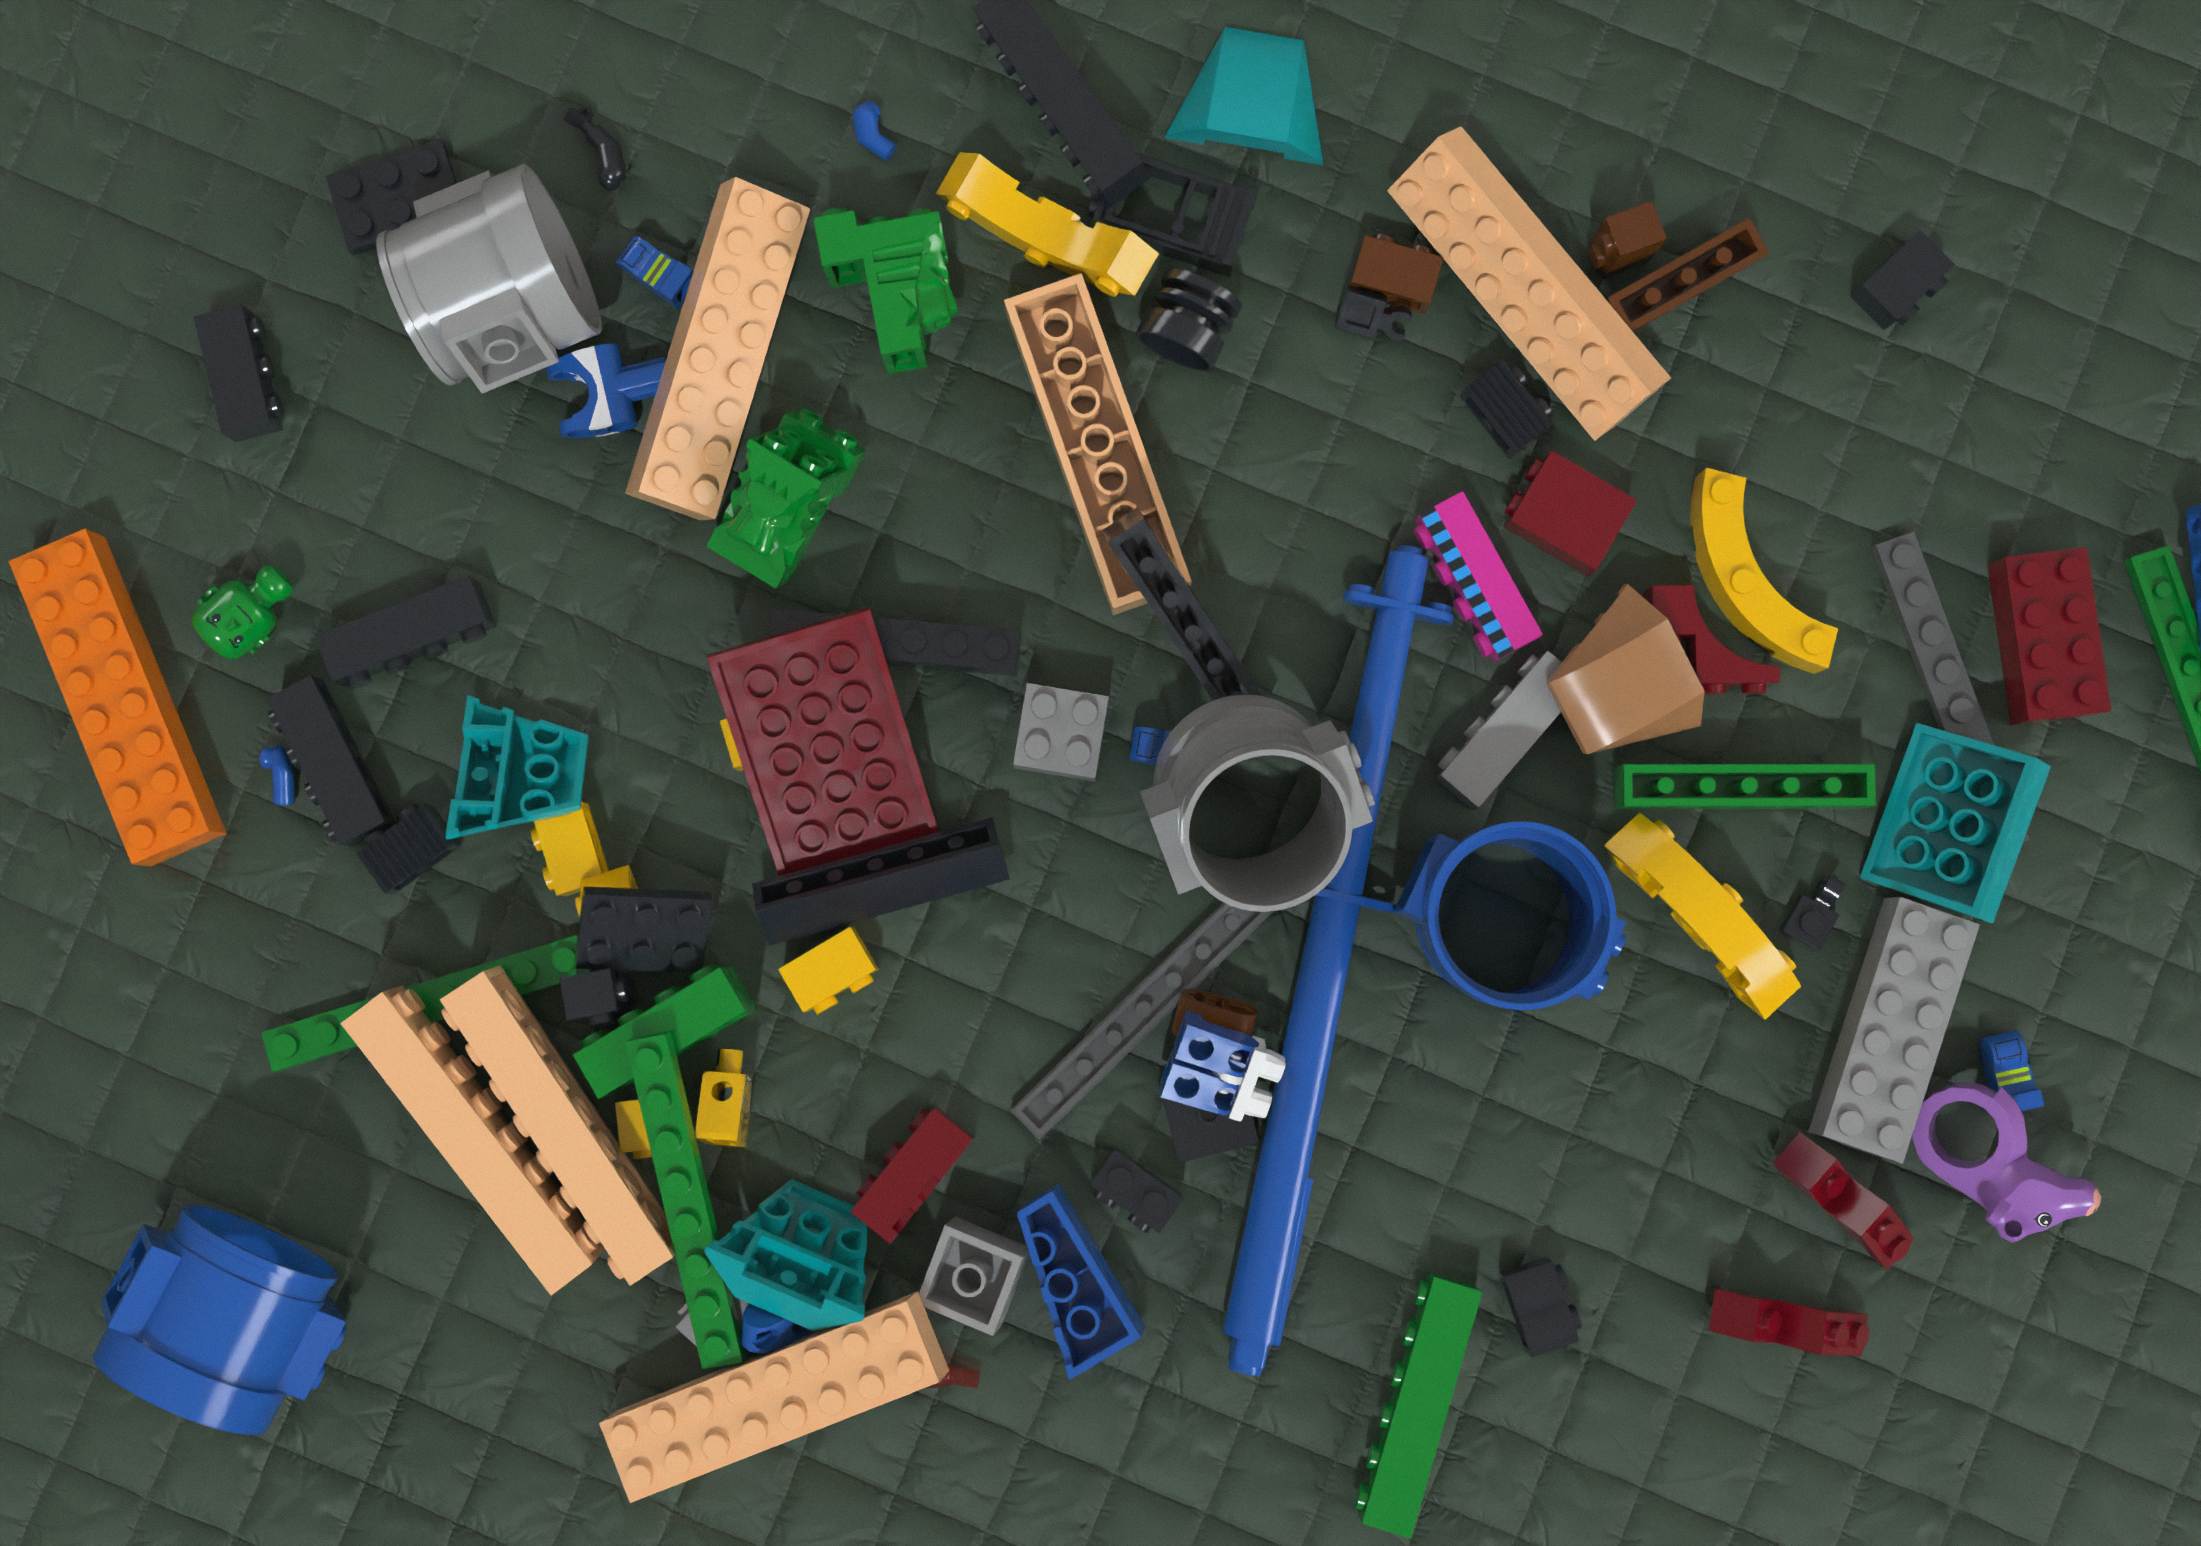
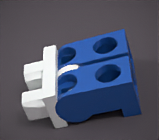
M1186 1010L1174 1042V1049L1170 1053L1160 1080V1097L1216 1114L1229 1115V1118L1240 1122L1244 1114L1266 1118L1272 1101V1092L1256 1088L1255 1085L1258 1077L1278 1083L1286 1066L1285 1057L1266 1049L1265 1039L1256 1036L1251 1037L1243 1032L1226 1029L1204 1021L1201 1015Z

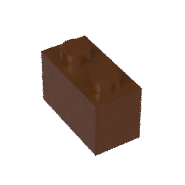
M1653 201L1606 217L1589 241L1588 254L1590 261L1595 269L1600 268L1603 279L1649 263L1667 240Z
M1374 234L1373 237L1365 235L1350 286L1387 296V304L1405 306L1412 311L1426 314L1431 304L1444 257L1435 255L1433 249L1425 246L1413 245L1412 248L1398 245L1395 239L1386 235Z

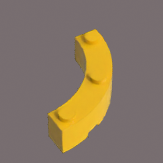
M959 152L936 192V195L947 202L945 208L951 214L962 220L971 219L997 237L1024 251V257L1040 268H1045L1048 264L1071 276L1082 273L1084 281L1094 284L1099 290L1112 297H1116L1118 292L1132 296L1136 295L1159 253L1131 230L1120 229L1099 222L1095 224L1094 228L1087 227L1080 221L1081 217L1075 212L1045 197H1039L1036 202L1016 190L1020 182L996 167L981 154Z
M1705 468L1694 477L1691 494L1690 525L1693 526L1696 561L1714 601L1741 634L1746 638L1750 637L1755 643L1767 650L1772 657L1792 667L1813 674L1828 669L1838 628L1821 623L1793 607L1772 587L1760 570L1751 551L1744 525L1743 502L1747 478Z
M1639 812L1604 845L1616 867L1652 899L1657 894L1673 910L1670 915L1674 921L1701 949L1711 951L1720 961L1715 967L1727 981L1737 998L1766 1020L1801 987L1792 972L1796 969L1795 963L1783 951L1777 950L1762 930L1740 906L1743 899L1734 888L1727 883L1721 886L1687 851L1673 840L1675 835L1665 823L1659 819L1653 823Z

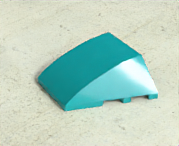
M1225 27L1168 129L1165 138L1201 145L1205 144V140L1284 153L1283 159L1323 165L1304 40Z
M467 695L462 727L464 742L455 799H451L445 835L446 840L501 827L556 818L580 810L589 736L542 719L535 722L514 715V710L506 707L499 710L480 703V699Z
M791 1179L759 1204L756 1212L744 1221L739 1220L732 1226L731 1231L719 1241L714 1240L705 1248L704 1253L734 1297L812 1331L860 1322L864 1318L863 1289L866 1282L864 1257L867 1250V1225L850 1212L854 1206Z

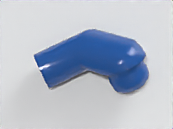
M866 101L858 105L853 113L856 139L859 144L883 160L888 161L896 151L897 144L879 133L877 121L881 114L880 108L876 103Z
M276 745L275 748H263L260 752L259 760L260 765L264 769L272 768L273 803L276 805L295 803V779L291 760L286 749L279 745Z

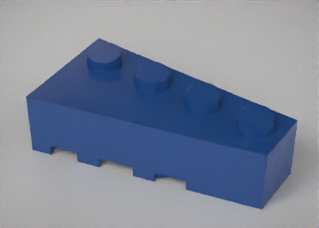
M1055 1184L1024 1203L1017 1211V1216L1033 1266H1035L1044 1302L1045 1304L1047 1303L1057 1344L1060 1345L1064 1357L1067 1376L1071 1380L1140 1339L1144 1332L1145 1324L1060 1184Z

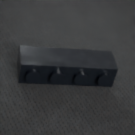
M466 576L314 637L331 682L347 686L348 689H354L372 682L371 676L386 671L387 674H392L405 670L411 666L409 661L423 655L425 659L441 656L449 651V645L463 641L464 644L479 641L487 636V630L497 626L480 582L471 576Z
M310 675L266 698L272 709L268 711L269 719L279 733H284L290 745L286 748L288 757L297 769H302L308 781L305 784L307 795L316 806H321L327 818L323 821V825L332 841H338L340 845L353 847L363 842L374 831L381 828L386 830L396 824L323 679Z

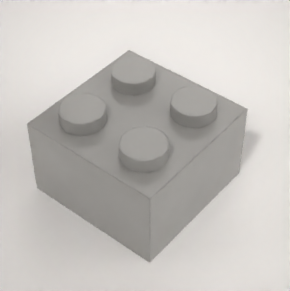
M1027 683L1013 762L1014 768L1096 782L1109 696Z
M955 1216L944 1225L921 1286L919 1296L923 1306L993 1336L1004 1323L1028 1260L1029 1251L1027 1246Z

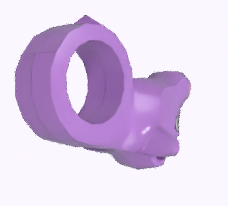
M1957 1082L1942 1089H1934L1924 1098L1912 1134L1919 1158L1936 1175L1983 1206L1987 1211L1985 1220L1996 1228L2001 1238L2013 1243L2027 1235L2044 1231L2067 1219L2089 1216L2097 1211L2101 1202V1195L2096 1184L2090 1179L2066 1176L2027 1156V1134L2024 1115L2017 1102L2002 1087L1996 1092L1982 1084ZM1956 1101L1972 1102L1984 1108L1994 1118L1999 1131L1998 1146L1995 1152L1990 1157L1979 1161L1960 1160L1950 1155L1939 1143L1935 1132V1120L1940 1108L1945 1104Z

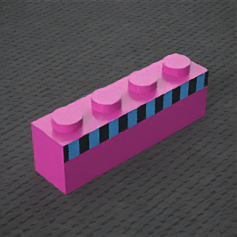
M1463 491L1419 514L1414 521L1417 525L1414 528L1416 539L1424 550L1430 549L1437 561L1433 565L1436 575L1444 586L1449 584L1457 597V599L1453 600L1456 611L1464 622L1467 620L1471 622L1477 633L1473 636L1474 642L1483 657L1489 656L1492 662L1495 663L1543 635Z

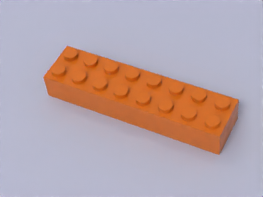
M85 528L10 560L9 564L131 864L153 866L227 834L106 537Z

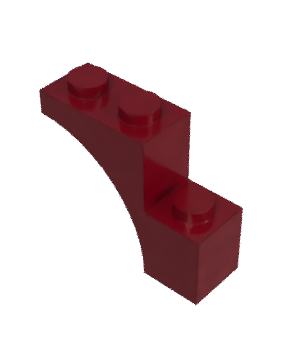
M1694 585L1651 586L1643 592V597L1668 618L1681 646L1683 645V640H1686V656L1705 691L1704 695L1726 694V688L1741 687V694L1767 693V687L1780 683L1779 666L1764 665L1746 660L1728 650L1712 635L1697 607Z
M1799 1132L1776 1158L1773 1165L1787 1182L1826 1212L1878 1264L1888 1270L1894 1262L1901 1260L1907 1254L1910 1244L1914 1240L1913 1236L1889 1204L1850 1177L1838 1159Z
M1715 1289L1709 1331L1753 1343H1777L1819 1355L1862 1356L1863 1348L1869 1339L1868 1314L1807 1305L1739 1290Z

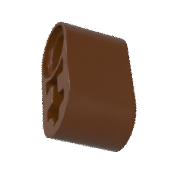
M1184 989L1181 992L1171 1031L1177 1036L1187 1010L1201 1015L1204 1021L1252 1036L1258 1010L1251 1004L1197 989Z

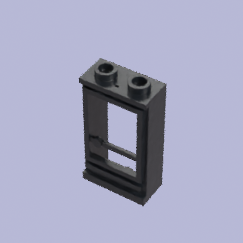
M1136 152L1150 177L1187 188L1177 221L1171 227L1172 236L1114 217L1112 215L1116 203L1110 207L1102 195L1096 199L1093 197L1088 212V217L1093 218V228L1099 222L1112 227L1131 230L1160 255L1230 277L1235 257L1244 238L1251 210L1254 209L1258 190L1249 187L1246 189ZM1193 191L1214 197L1199 245L1178 238V235L1184 229L1182 223Z

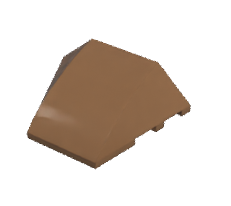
M1624 584L1616 594L1618 597L1609 609L1597 617L1594 621L1596 625L1580 644L1574 646L1546 682L1583 754H1590L1701 727L1705 691L1668 618L1629 584Z

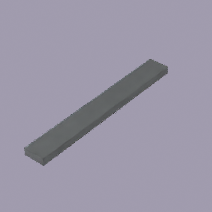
M1223 902L1010 1111L1040 1140L1178 1005L1182 990L1195 989L1273 911H1248Z

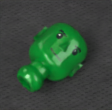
M273 565L262 567L256 575V580L250 585L236 579L227 581L220 587L215 584L197 600L200 605L192 613V626L200 638L225 659H238L248 652L253 654L264 642L270 640L268 634L275 628L277 619L271 607L277 601L288 599L294 591V586Z

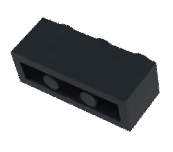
M242 304L194 316L221 434L234 442H239L282 431L280 417L284 416V407L278 393H274L271 378L275 377V369L270 356L264 353L262 340L266 339V331L261 318Z

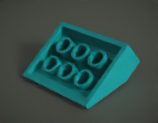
M1916 723L1860 878L1993 924L2051 766L2036 757Z

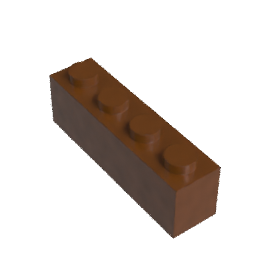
M1748 218L1611 295L1606 300L1628 327L1635 332L1754 265L1770 253L1753 222Z

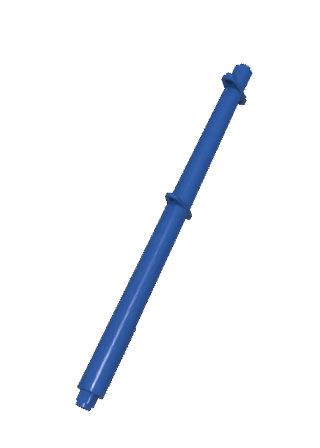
M1400 545L1398 546V551L1389 552L1380 596L1373 595L1374 588L1350 584L1349 591H1344L1342 599L1344 602L1377 610L1349 737L1350 743L1353 742L1362 764V767H1359L1358 770L1363 781L1367 782L1375 805L1368 807L1373 822L1352 829L1351 843L1343 865L1331 882L1313 896L1315 897L1281 1053V1056L1285 1057L1286 1066L1278 1083L1275 1082L1222 1330L1224 1334L1232 1337L1228 1353V1369L1242 1374L1261 1376L1262 1369H1265L1269 1345L1280 1346L1313 1184V1178L1308 1177L1359 910L1360 907L1394 913L1393 910L1396 906L1395 904L1362 897L1414 619L1439 625H1453L1454 615L1451 614L1452 607L1449 605L1429 602L1427 607L1420 606L1429 559L1422 556V549L1413 546Z

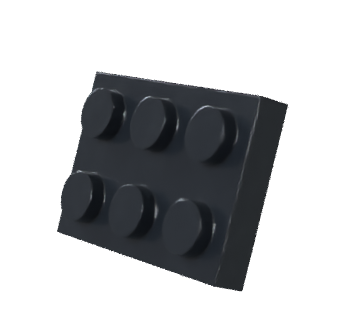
M442 140L326 175L347 249L353 256L376 249V239L379 233L397 229L403 223L417 218L414 201L457 184L446 145Z
M583 886L574 959L576 969L604 970L610 968L613 970L696 973L703 968L713 903L711 892Z

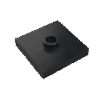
M1162 1098L1178 1163L1259 1143L1253 1116L1244 1114L1240 1122L1229 1118V1115L1216 1114Z

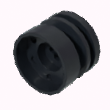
M1166 269L1161 278L1162 287L1156 288L1154 293V299L1163 308H1147L1136 331V337L1155 353L1179 365L1203 372L1213 371L1224 347V342L1216 333L1225 334L1231 332L1234 324L1231 319L1238 317L1242 303L1230 291L1210 279L1183 269Z

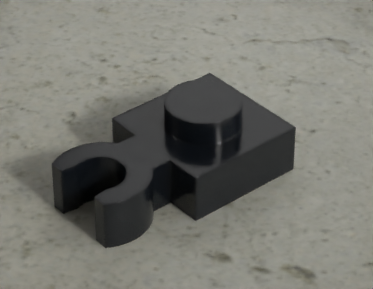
M1348 285L1335 322V328L1371 339L1375 338L1377 329H1381L1392 340L1403 341L1405 330L1395 327L1392 323L1397 319L1411 321L1412 311L1405 306L1385 308L1387 296Z

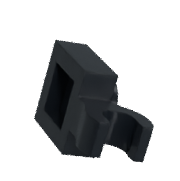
M1823 875L1811 899L1802 894L1798 895L1780 931L1812 949L1820 951L1839 917L1838 913L1829 908L1839 897L1845 883L1831 875L1829 877Z

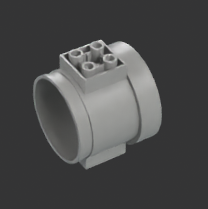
M521 164L495 176L488 170L416 200L413 203L417 218L403 223L397 229L386 230L377 235L376 248L379 264L398 315L426 364L446 385L452 386L460 383L462 379L470 377L483 394L558 363L556 348L562 350L596 336L602 331L597 300L572 236L545 186L535 172L526 164Z
M1234 695L1213 700L1200 706L1183 718L1168 735L1160 750L1154 770L1153 787L1140 791L1178 895L1203 886L1211 895L1230 906L1248 911L1269 912L1296 906L1324 889L1344 863L1351 843L1352 829L1373 822L1368 807L1375 805L1367 782L1363 781L1358 770L1359 767H1362L1358 752L1353 742L1350 743L1345 730L1338 732L1330 720L1312 726L1305 717L1292 707L1272 698L1258 695ZM1275 755L1300 760L1320 772L1321 796L1314 814L1306 826L1292 840L1280 848L1256 857L1235 859L1209 854L1189 839L1190 820L1197 800L1207 785L1230 766L1253 757Z

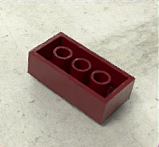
M2087 547L2008 556L1988 564L1987 568L2010 725L2088 717L2110 712L2111 705Z

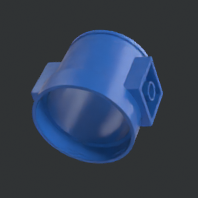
M1535 822L1501 823L1477 831L1460 842L1441 833L1429 836L1393 910L1394 913L1416 923L1421 948L1429 963L1443 979L1477 1001L1506 1009H1540L1558 1004L1570 997L1591 1000L1593 994L1600 995L1609 977V972L1605 971L1611 955L1618 956L1627 938V934L1622 932L1627 922L1616 917L1613 890L1599 861L1581 842L1571 835L1552 826ZM1499 844L1512 846L1537 857L1557 877L1568 903L1569 930L1566 943L1559 958L1538 980L1512 991H1494L1469 978L1450 957L1440 933L1439 904L1445 883L1460 861L1483 845Z
M185 1204L178 1215L179 1219L175 1227L170 1229L169 1233L144 1223L141 1226L100 1302L107 1323V1329L97 1345L92 1359L96 1366L115 1383L168 1412L227 1432L246 1435L263 1434L271 1425L286 1394L305 1401L310 1389L315 1390L319 1386L326 1371L324 1363L331 1349L337 1350L345 1337L347 1328L344 1325L346 1321L333 1299L327 1296L330 1288L338 1280L339 1273L330 1263L316 1253L271 1229L219 1209L198 1204Z

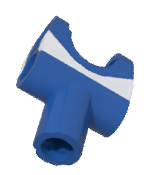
M613 343L580 349L559 357L558 363L545 368L548 379L552 381L567 379L570 382L579 381L587 384L589 389V398L581 411L573 414L572 418L559 423L561 436L575 439L600 437L636 427L638 422L633 402L655 397L667 357L664 356L624 366L620 345Z

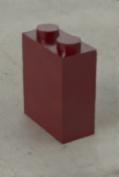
M1551 450L1544 460L1537 457L1524 477V479L1530 481V484L1523 495L1518 492L1514 494L1504 511L1506 515L1510 516L1504 528L1588 577L1597 570L1637 500Z

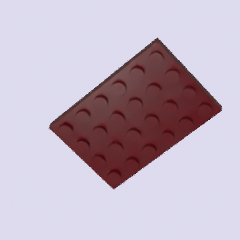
M870 607L707 654V661L779 876L939 832Z

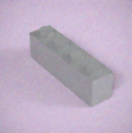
M1546 651L1539 658L1532 654L1517 671L1522 677L1512 689L1505 685L1490 702L1495 709L1486 720L1478 716L1464 732V735L1468 738L1467 742L1459 751L1452 747L1437 764L1442 771L1435 779L1471 810L1477 809L1482 805L1561 712L1546 682L1562 662L1549 651Z

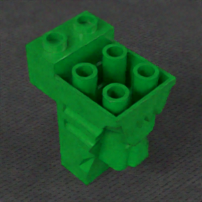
M844 208L829 209L824 211L822 216L814 217L821 263L830 287L837 288L864 282L868 283L880 353L887 373L894 374L928 367L924 335L947 327L951 323V318L958 314L956 299L949 286L950 277L945 265L949 263L939 211L931 212L929 209H916L908 212L906 217L892 220L887 216H879L868 219L866 225L860 226L854 210L847 211Z
M804 408L785 413L778 428L749 439L746 444L747 453L745 457L748 462V468L740 471L738 475L741 479V486L733 489L731 503L724 513L721 524L715 527L706 546L775 589L790 581L832 499L846 492L867 452L857 445L858 440L854 436L843 430L837 429L833 431L822 424V417Z

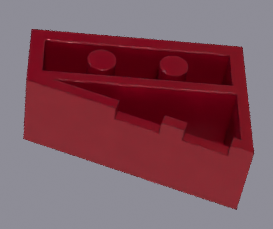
M935 1106L930 1113L924 1108L908 1127L914 1132L904 1146L897 1141L882 1159L887 1167L879 1177L876 1178L870 1174L855 1193L861 1199L850 1212L889 1244L892 1243L975 1138L973 1134L938 1106Z

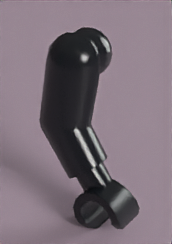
M570 107L563 118L564 121L581 129L586 135L587 141L598 150L603 170L598 177L599 183L610 191L617 190L627 176L621 145L599 124L595 125L591 122L594 116L591 109L580 107L576 110Z

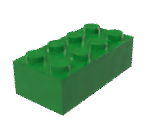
M710 964L691 975L690 979L693 983L686 988L683 985L677 988L673 986L654 997L656 1005L649 1010L647 1007L642 1009L636 1008L617 1019L620 1026L613 1031L611 1028L605 1031L601 1029L580 1042L583 1049L573 1054V1057L597 1098L600 1099L614 1095L634 1083L625 1041L628 1039L671 1030L678 1057L757 1010L734 968Z

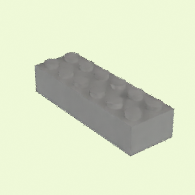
M1902 897L1884 898L1809 1127V1133L1886 1160L1903 1164L1980 924Z

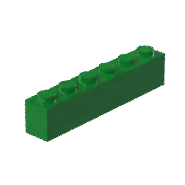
M1624 764L1613 768L1614 809H1863L1876 806L1875 764Z
M1429 1271L1426 1281L1420 1280L1418 1282L1413 1301L1415 1305H1418L1414 1321H1407L1402 1336V1345L1406 1346L1402 1362H1395L1390 1377V1386L1394 1387L1390 1403H1383L1378 1418V1426L1382 1427L1378 1444L1372 1442L1368 1451L1366 1467L1371 1470L1366 1485L1360 1483L1354 1500V1508L1359 1510L1358 1516L1364 1525L1409 1539L1412 1537L1482 1296V1291L1477 1286Z

